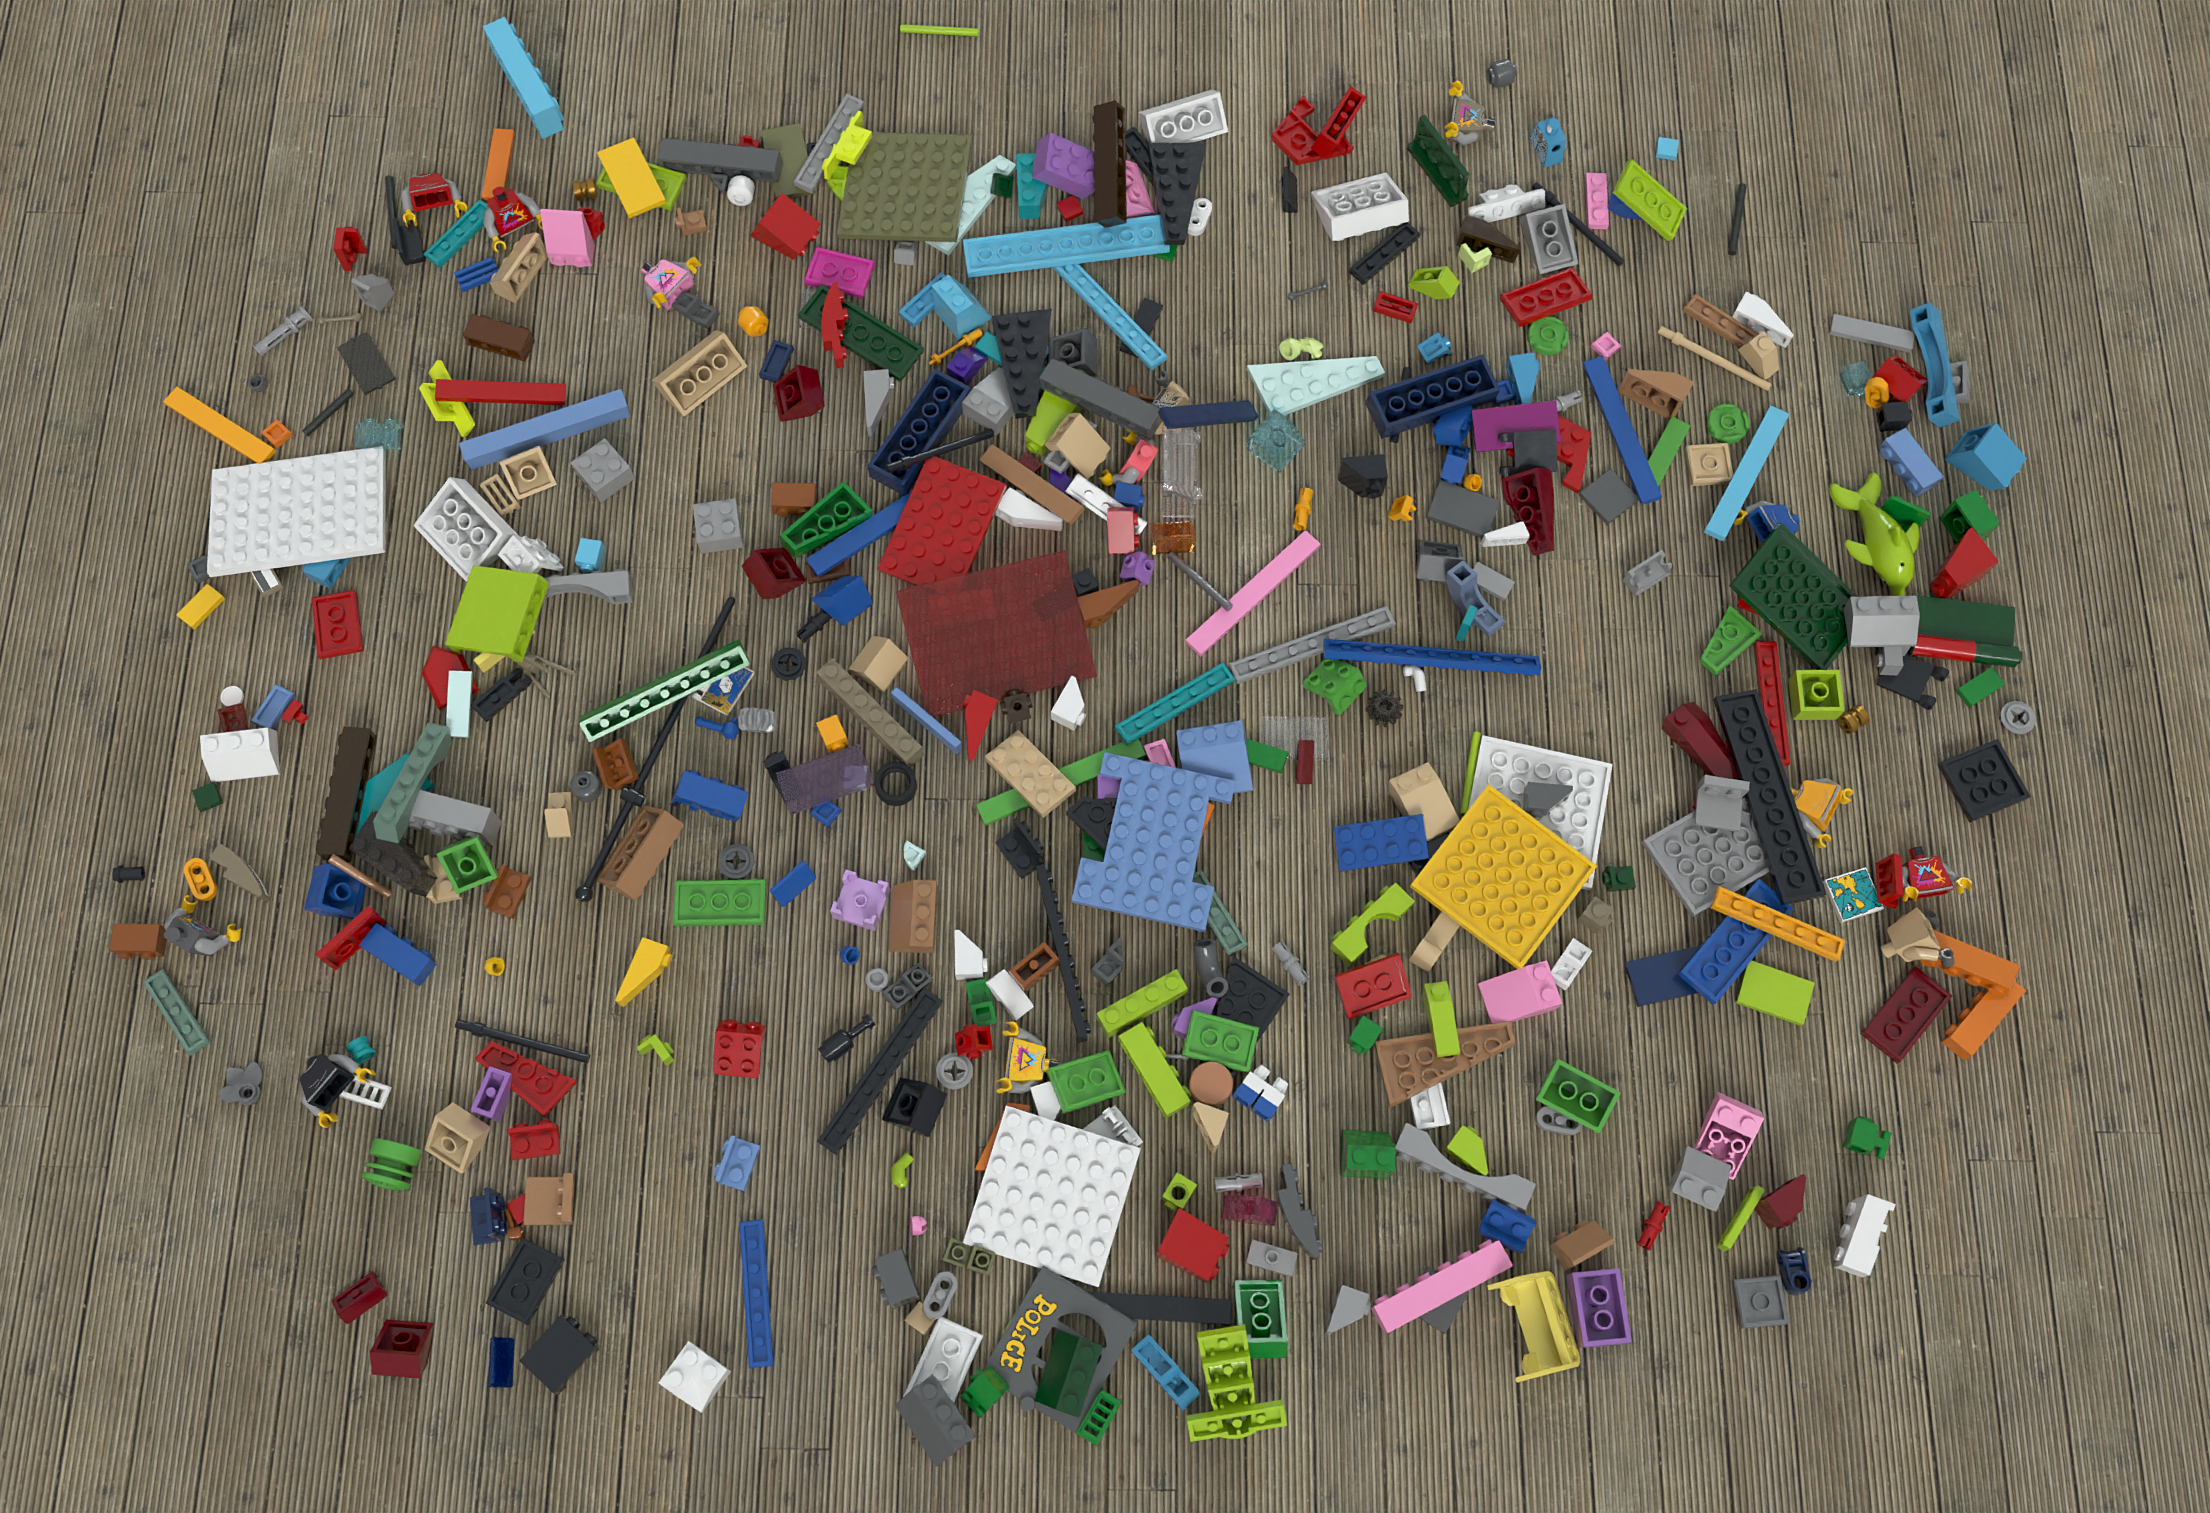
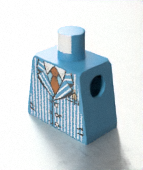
M1553 117L1536 123L1529 135V139L1543 167L1561 163L1566 145V137L1560 127V122Z

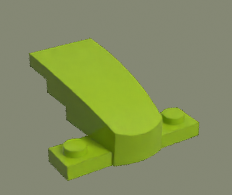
M1245 1324L1197 1332L1202 1365L1214 1411L1186 1415L1190 1441L1217 1437L1240 1439L1250 1436L1259 1430L1287 1426L1283 1399L1255 1404L1254 1383Z

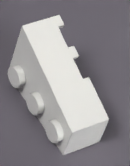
M1869 1194L1848 1203L1846 1208L1848 1218L1846 1224H1843L1840 1230L1841 1244L1834 1253V1260H1836L1835 1268L1859 1277L1871 1274L1880 1246L1877 1245L1881 1231L1886 1233L1888 1225L1884 1224L1888 1210L1894 1211L1896 1204Z

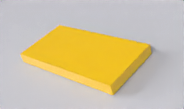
M634 137L597 152L629 219L666 204V199Z

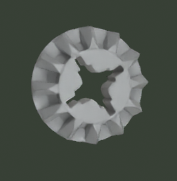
M2020 701L2007 703L1999 713L2001 715L2000 722L2005 726L2004 730L2011 731L2012 735H2023L2031 731L2036 722L2033 710L2027 704ZM2022 714L2019 721L2012 722L2014 716Z
M949 1053L938 1062L936 1075L938 1081L945 1088L956 1090L964 1088L971 1081L973 1066L966 1056ZM954 1062H956L958 1070L965 1071L958 1073L955 1081L951 1073L945 1072L953 1069Z

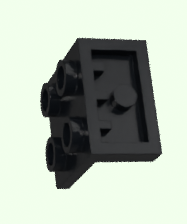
M1016 817L1013 819L1014 830L999 839L995 844L1022 880L1036 870V865L1043 864L1044 854L1042 850L1044 848L1037 838L1033 840L1029 833L1031 831L1024 821L1020 822Z

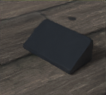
M1284 167L1282 174L1283 213H1297V178L1288 167Z

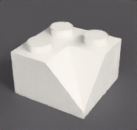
M688 1341L661 1378L659 1384L702 1413L731 1371L698 1346Z

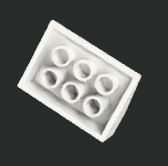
M1387 173L1311 192L1324 229L1332 241H1341L1347 237L1360 236L1366 232L1379 231L1382 228L1398 226L1409 221L1408 199Z
M452 477L448 478L413 525L466 582L473 565L490 566L500 557L498 554L513 535L519 536L465 479Z

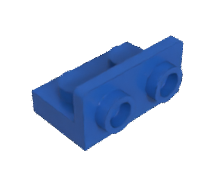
M1492 1199L1481 1220L1479 1234L1487 1239L1499 1240L1508 1249L1522 1253L1525 1243L1535 1227L1536 1219Z

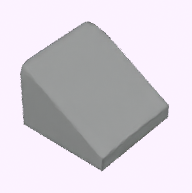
M897 241L894 249V263L914 265L918 243Z

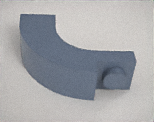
M1463 560L1447 572L1448 590L1464 618L1470 605L1477 607L1478 610L1471 626L1474 627L1476 625L1489 637L1504 626L1505 620L1484 600L1477 586L1478 574Z

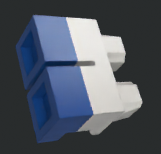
M1259 1065L1253 1073L1250 1071L1234 1092L1232 1098L1250 1109L1259 1094L1263 1092L1253 1106L1252 1112L1269 1123L1285 1097L1284 1093L1288 1083L1278 1077L1272 1086L1265 1082V1079L1270 1074V1071L1264 1066Z

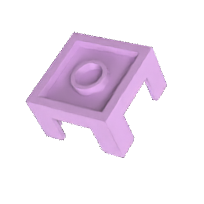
M845 870L842 878L843 888L837 903L834 901L830 910L832 917L876 931L890 893L889 883L878 880L877 884L858 878L856 872Z

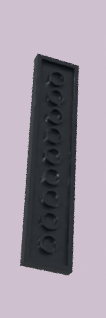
M1757 689L1716 696L1713 702L1739 780L1750 782L1749 791L1745 794V798L1780 904L1786 905L1824 897L1827 894Z

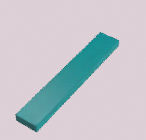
M1222 662L1115 725V730L1125 744L1128 745L1234 683L1235 678Z

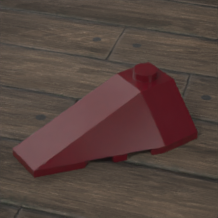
M1534 468L1501 478L1504 499L1515 515L1513 517L1515 521L1524 522L1529 533L1527 544L1533 556L1554 551V487L1551 470Z
M1695 702L1681 704L1665 717L1661 729L1709 776L1734 780L1739 778L1734 762L1710 717Z

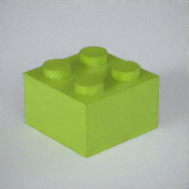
M1796 670L1788 679L1793 720H1836L1845 711L1840 670Z

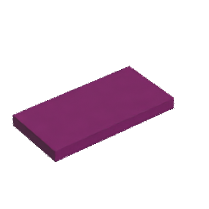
M1556 401L1471 411L1476 453L1514 449V441L1500 442L1498 440L1499 433L1556 429L1557 444L1561 442Z

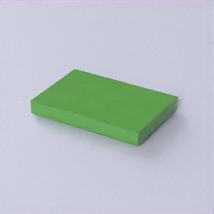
M1192 1010L1181 1056L1203 1062H1217L1226 1068L1249 1073L1259 1028Z
M1109 1050L1050 1067L1046 1070L1063 1114L1126 1093Z

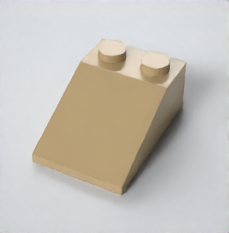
M1429 762L1389 780V795L1402 815H1424L1427 842L1453 830L1460 820L1439 777Z

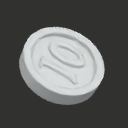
M229 686L222 691L220 699L226 707L235 708L243 702L244 693L237 686Z

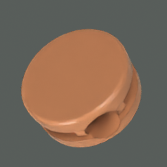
M1205 1062L1196 1067L1189 1081V1091L1192 1098L1196 1102L1211 1107H1218L1225 1103L1233 1088L1231 1073L1225 1066L1217 1062Z

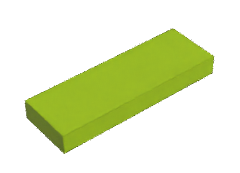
M1759 1185L1749 1189L1717 1243V1248L1723 1252L1731 1249L1765 1189Z

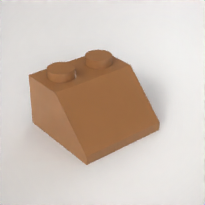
M1583 1220L1573 1226L1575 1231L1568 1235L1564 1231L1553 1238L1555 1243L1551 1244L1550 1247L1562 1268L1566 1271L1614 1244L1615 1241L1595 1220L1590 1223Z

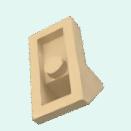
M571 792L549 793L548 809H544L549 838L572 837L573 794Z

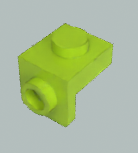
M656 1034L646 1036L640 1041V1045L636 1047L642 1055H645L654 1048L667 1066L675 1061L671 1056L674 1051L667 1041L662 1043Z

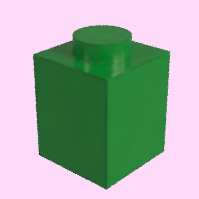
M1363 1016L1347 1041L1350 1045L1349 1048L1357 1054L1361 1055L1363 1053L1366 1055L1383 1028Z

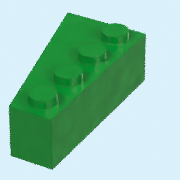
M843 481L780 534V543L796 559L852 530L872 517L873 510Z

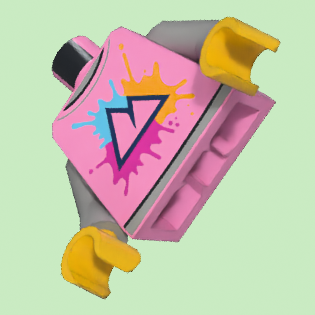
M696 257L690 258L687 262L661 260L656 266L650 262L645 263L642 267V272L646 275L644 281L648 302L656 305L658 309L661 307L660 304H662L669 310L682 291L687 292L694 285L690 272L696 274V267L702 264Z

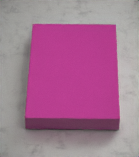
M816 247L804 283L819 288L822 284L830 289L832 284L837 282L838 289L843 290V294L863 299L875 267V261Z

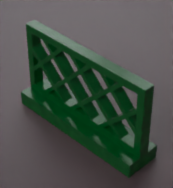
M1425 115L1421 116L1414 141L1408 144L1407 150L1449 206L1453 207L1468 199L1469 194L1465 189L1470 174Z

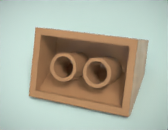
M911 880L893 885L889 952L935 953L938 898L936 880Z

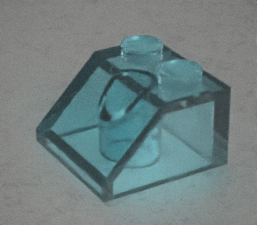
M1273 409L1249 437L1247 450L1281 473L1305 445V441L1292 421Z

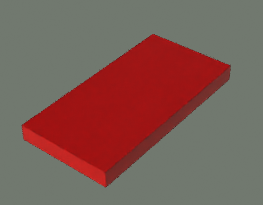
M1572 267L1500 294V301L1518 327L1590 301L1593 294Z

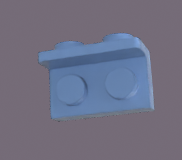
M731 1135L730 1140H726L723 1145L722 1153L724 1156L722 1162H718L715 1167V1181L718 1184L745 1192L761 1146Z

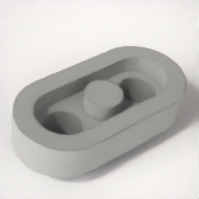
M1549 1106L1542 1107L1535 1115L1537 1126L1544 1131L1573 1136L1580 1132L1583 1127L1582 1124ZM1543 1116H1548L1550 1123H1545ZM1567 1120L1572 1121L1573 1128L1567 1127Z
M941 1272L935 1277L922 1306L923 1313L929 1319L936 1320L945 1314L957 1288V1279L952 1273ZM942 1282L947 1283L948 1289H942L940 1284ZM936 1304L939 1309L932 1311L930 1305Z

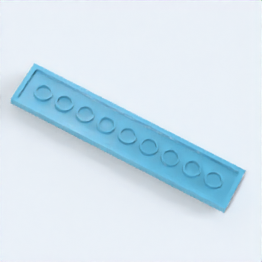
M1159 215L1129 218L1126 224L1104 228L1099 223L963 239L968 278L1170 252V246L1164 245Z

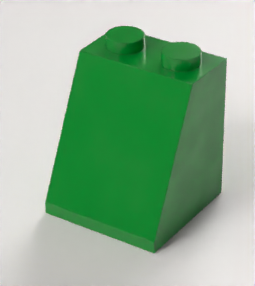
M1342 1129L1341 1177L1387 1180L1395 1172V1145L1389 1132Z

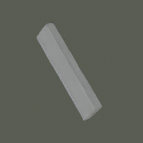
M1833 314L1829 335L1910 353L1913 349L1915 332Z

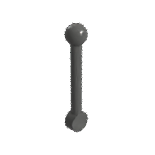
M1322 282L1319 286L1297 293L1289 292L1288 300L1294 301L1298 296L1320 289L1326 290L1328 284L1327 282Z

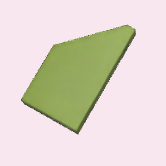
M837 166L830 179L827 180V186L841 202H843L849 167Z

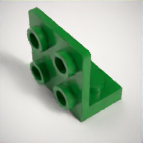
M1891 495L1880 508L1892 516L1904 532L1908 530L1912 523L1918 524V528H1920L1931 514L1923 507L1911 504L1902 497Z

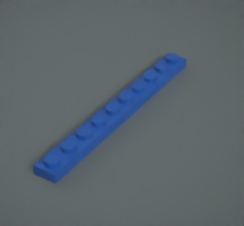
M1324 639L1323 641L1324 658L1331 660L1344 659L1354 662L1369 661L1373 663H1393L1395 665H1416L1418 667L1431 666L1441 669L1456 668L1460 670H1480L1482 672H1502L1504 674L1518 673L1527 676L1540 675L1542 669L1539 656Z

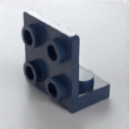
M484 1188V1195L470 1197L473 1244L475 1246L505 1241L504 1234H507V1224L502 1217V1210H505L504 1197L491 1188Z

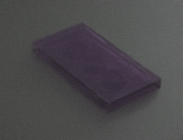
M860 744L776 773L790 815L875 786Z

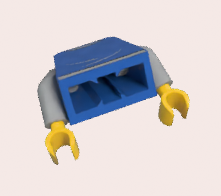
M1760 501L1746 507L1744 511L1740 509L1737 515L1740 518L1734 521V525H1740L1744 517H1746L1760 542L1763 543L1779 523H1782L1791 533L1795 534L1799 530L1800 519L1796 514H1790L1785 505H1775L1767 501Z

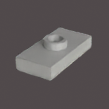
M1252 1239L1246 1264L1292 1277L1298 1253Z

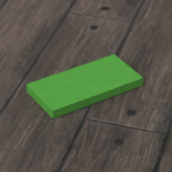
M765 879L675 881L674 926L765 925Z

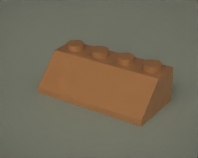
M644 805L599 873L596 881L626 898L636 900L644 892L645 885L649 879L655 875L661 860L668 855L670 846L680 836L684 824L666 810Z

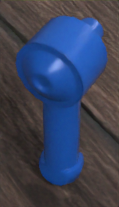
M700 716L695 719L696 726L720 732L727 739H736L740 730L737 724L738 719L732 717L730 721L724 724L707 720Z

